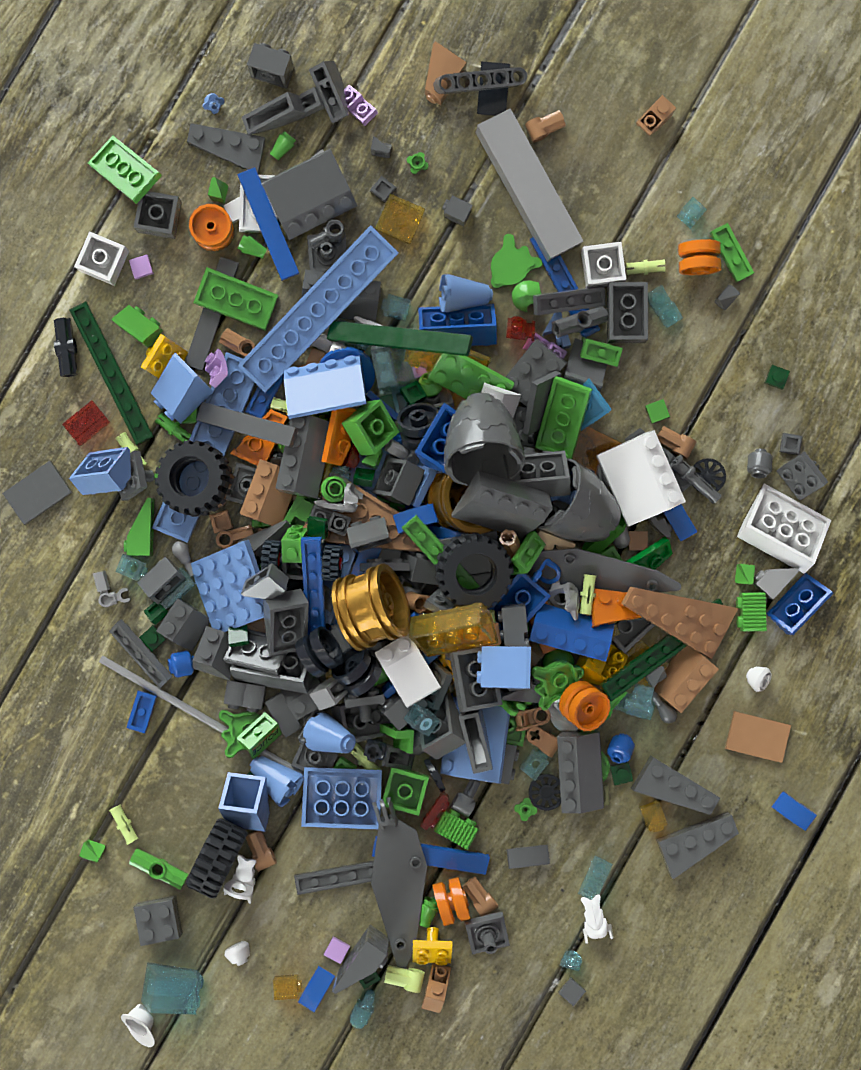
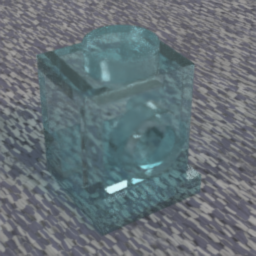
M692 197L677 217L691 229L707 209Z
M123 554L115 572L139 581L148 572V568H146L147 563ZM133 565L137 566L136 572H133L131 569Z
M533 749L519 768L536 781L537 777L549 764V761L546 760L548 756L541 750L537 752ZM534 761H539L538 767L532 766Z

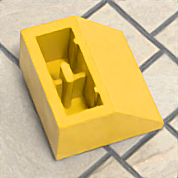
M611 644L606 662L580 655L576 665L584 669L583 680L599 685L623 668L628 656Z

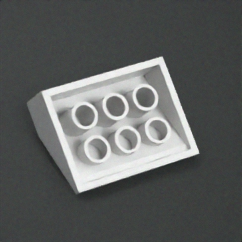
M655 430L646 432L596 455L627 527L686 502Z
M763 484L742 523L737 537L805 574L815 564L831 520L774 488Z

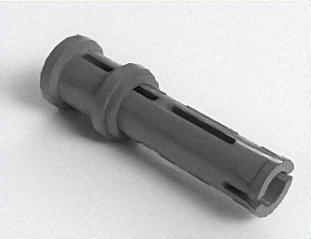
M682 455L673 460L670 467L681 476L683 481L691 483L712 504L720 499L721 494L695 472V467L690 466L683 460Z

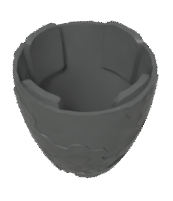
M489 393L471 394L465 401L462 400L453 414L445 442L444 470L455 483L469 486L478 470L507 480H512L522 470L525 456L520 442L521 439L511 414L501 400L495 399Z
M568 458L570 491L577 490L576 495L566 512L559 510L552 517L548 515L538 528L567 540L581 542L604 541L610 536L609 532L614 531L618 526L621 510L617 505L615 497L609 492L600 478L583 465Z

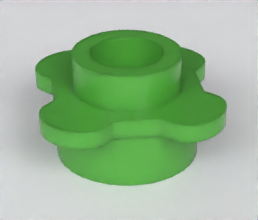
M422 152L407 158V163L410 164L411 173L417 174L420 170L428 169V163L425 162V155Z
M524 798L522 802L514 806L515 812L520 814L522 821H527L528 817L537 813V808L533 807L529 798Z

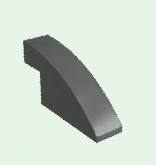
M313 87L300 95L286 92L242 116V120L247 134L252 135L293 123L324 109L325 106L317 88Z
M482 709L460 712L459 720L473 774L493 770Z

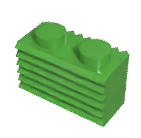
M739 593V597H736V607L740 608V616H737L736 620L737 627L743 632L767 631L766 593Z
M451 808L449 810L444 809L434 827V832L468 850L479 831V827L476 826L477 822L468 817L466 820L459 817L460 813Z

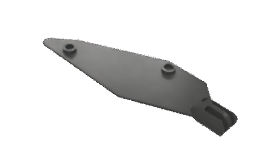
M579 548L542 551L527 573L532 577L533 573L539 570L544 560L550 559L560 567V584L573 583L579 591V596L583 590L584 574L596 576L595 589L628 592L630 587L654 592H671L681 589L679 582L657 570ZM545 565L541 576L546 579H554L557 573L553 568ZM538 579L537 582L543 588L551 589L552 584L544 583Z
M388 797L387 801L391 814H388L382 799L379 800L384 815L382 817L380 816L376 801L372 802L379 826L371 885L396 965L406 969L413 953V940H417L427 864L417 831L397 819L391 797Z

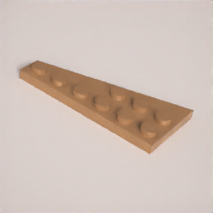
M634 587L629 588L621 603L710 659H713L738 608Z

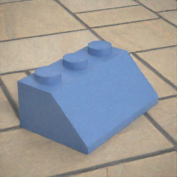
M123 447L89 452L69 479L82 495L121 491L126 487V483L131 478L130 449Z

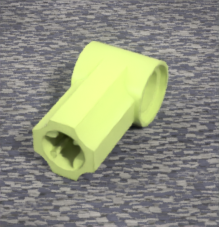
M388 965L384 983L404 987L405 990L420 993L425 972L416 968L404 969Z

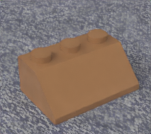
M261 459L259 460L240 511L241 515L269 526L284 520L293 494L282 493L276 489L280 466Z
M686 646L664 668L667 677L657 683L655 688L651 689L677 712L682 713L719 669L690 646Z

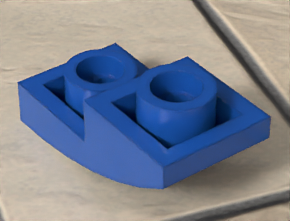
M433 503L393 515L398 534L405 533L401 527L415 515L426 526L438 523Z
M784 791L772 805V808L805 831L817 816Z
M318 966L298 1003L315 1013L325 993L335 979V975Z

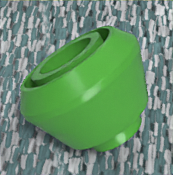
M429 372L424 373L418 382L427 397L438 395L443 386L428 379Z
M330 476L323 481L321 493L329 502H340L344 499L346 483L340 477Z

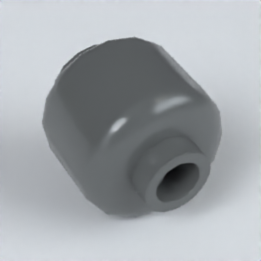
M756 449L748 455L747 471L754 478L767 477L772 472L773 456L765 449Z

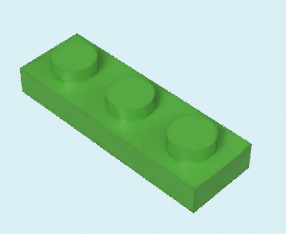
M726 223L712 230L710 235L713 240L720 241V254L735 282L737 283L753 275L754 271L729 224Z

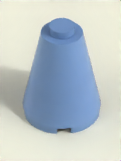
M444 274L441 277L439 291H442V297H439L441 312L447 313L486 305L493 298V291L489 285L450 274Z
M318 713L319 715L311 717L307 721L303 737L306 738L305 745L310 750L349 753L354 749L355 737L329 714Z
M264 756L256 757L250 763V771L254 776L266 777L267 792L279 807H283L290 801L288 797L292 794L295 795L304 781V776L301 773Z

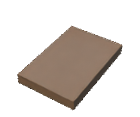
M734 711L725 749L782 763L791 725Z

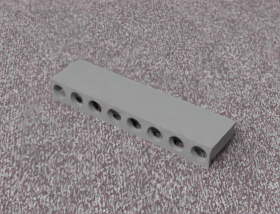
M511 108L478 124L475 133L546 261L549 262L551 259L572 248L580 246L583 239Z

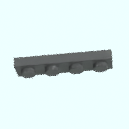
M599 286L533 295L534 315L606 306L605 287Z
M122 619L109 631L159 689L173 677Z

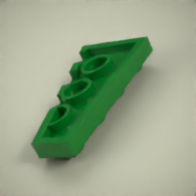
M663 537L625 562L656 570L673 554L670 540Z

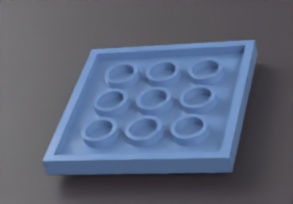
M249 540L242 541L191 563L193 576L212 628L228 632V627L237 628L264 618L263 599L245 597L241 594L244 582L260 571Z

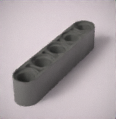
M522 67L445 74L435 79L433 87L438 94L511 88L524 84L527 80V72ZM514 73H517L519 76L518 82L514 80ZM496 74H498L501 77L500 84L497 83L495 79ZM478 76L482 77L483 85L478 83ZM460 78L465 80V87L460 85ZM442 80L447 82V89L441 86Z

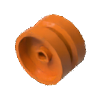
M205 204L193 211L189 220V229L200 247L207 251H219L231 243L234 237V226L224 208L216 204Z
M701 239L680 243L678 245V255L683 260L679 262V273L683 275H707L721 271V259L716 257L721 253L720 241Z
M577 681L564 690L560 698L559 709L563 717L572 722L577 728L583 731H592L602 725L608 717L610 700L606 694L598 690L591 683Z
M459 877L449 879V893L443 882L432 884L444 927L454 924L455 917L453 911L455 910L461 922L471 919L468 899Z

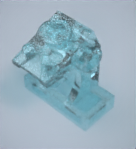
M636 683L632 694L627 693L614 709L635 717L651 720L656 705L652 701L654 688Z

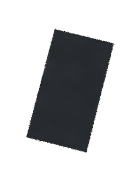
M481 61L480 71L510 68V64ZM496 74L495 79L497 83L500 84L501 77L498 74ZM480 77V85H483L482 77ZM508 88L479 91L477 114L496 116L506 111Z

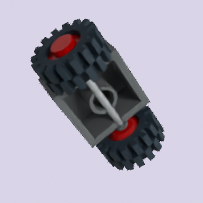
M322 539V579L325 581H335L341 578L343 548L342 546L326 545V539ZM265 540L261 557V570L273 563L278 569H282V572L289 579L303 580L302 563H283L282 566L281 541Z

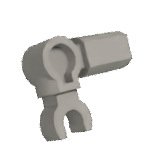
M393 439L385 445V451L401 460L404 459L416 466L418 465L419 458L414 453L415 451L407 449Z
M106 571L93 574L97 592H100L98 602L102 607L118 604L117 601L126 603L131 600L130 598H122V593L128 591V588H122L118 593L114 591L109 593L110 586Z

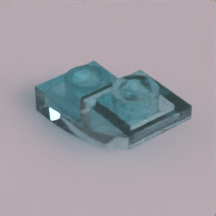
M662 285L648 292V302L666 328L683 318Z
M594 856L577 894L590 900L599 895L613 864Z

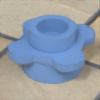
M214 93L208 94L204 99L203 108L216 114L225 100L223 97L219 98Z

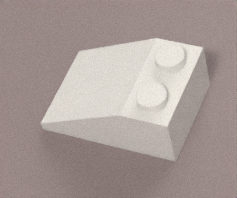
M410 634L398 638L375 652L376 657L407 708L441 688Z

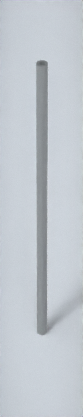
M102 656L99 660L101 664L222 733V731L228 729L223 724L164 690L159 689L157 686L105 656ZM266 749L259 754L304 776V771L291 766L289 762Z

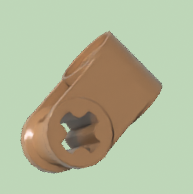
M539 706L519 710L517 716H514L517 726L515 728L516 732L548 723L551 718L550 711L548 709L544 710L545 718L537 720L536 713L542 710Z
M539 726L526 730V739L552 758L558 749L557 737ZM531 731H533V732L536 731V733L538 734V736H537V737H532V736L530 735V732H531Z

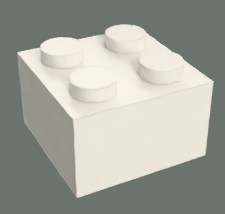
M89 231L74 267L84 274L115 286L129 250L124 245Z
M621 242L584 246L582 248L581 256L586 288L606 287L609 282L626 281Z

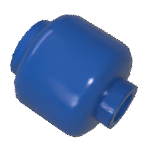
M187 650L172 653L170 659L167 660L170 674H174L177 678L192 675L194 672V656H191Z
M626 734L615 735L609 743L607 754L615 763L628 762L634 752L635 744L632 738Z

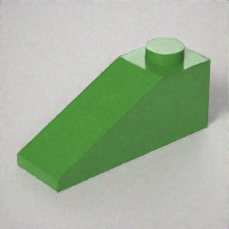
M153 498L146 499L127 535V540L124 541V552H127L128 556H153L154 529L152 527L154 524L155 501Z

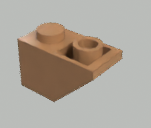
M662 95L636 124L646 134L651 136L674 114L676 107Z
M432 963L423 997L422 1009L437 1013L441 1012L445 1001L451 967Z

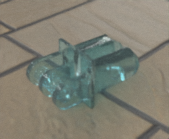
M373 990L366 991L362 1000L357 998L350 1015V1022L356 1029L363 1028L368 1023L372 1013H374L375 1007L372 1004L375 993Z

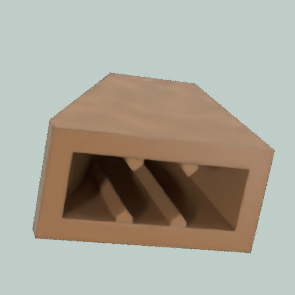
M436 41L432 47L425 95L431 103H437L441 106L448 94H438L434 90L433 83L435 79L445 74L463 73L466 70L467 62ZM442 80L441 86L444 89H447V82Z

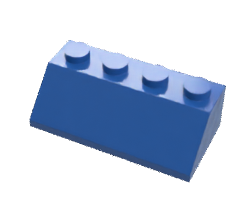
M486 304L447 313L441 312L440 306L418 308L419 330L471 335L473 337L471 346L497 344L494 304Z
M544 604L535 614L529 641L606 662L615 623L603 624L592 628L591 616L578 613V619L575 621L571 613L565 609Z

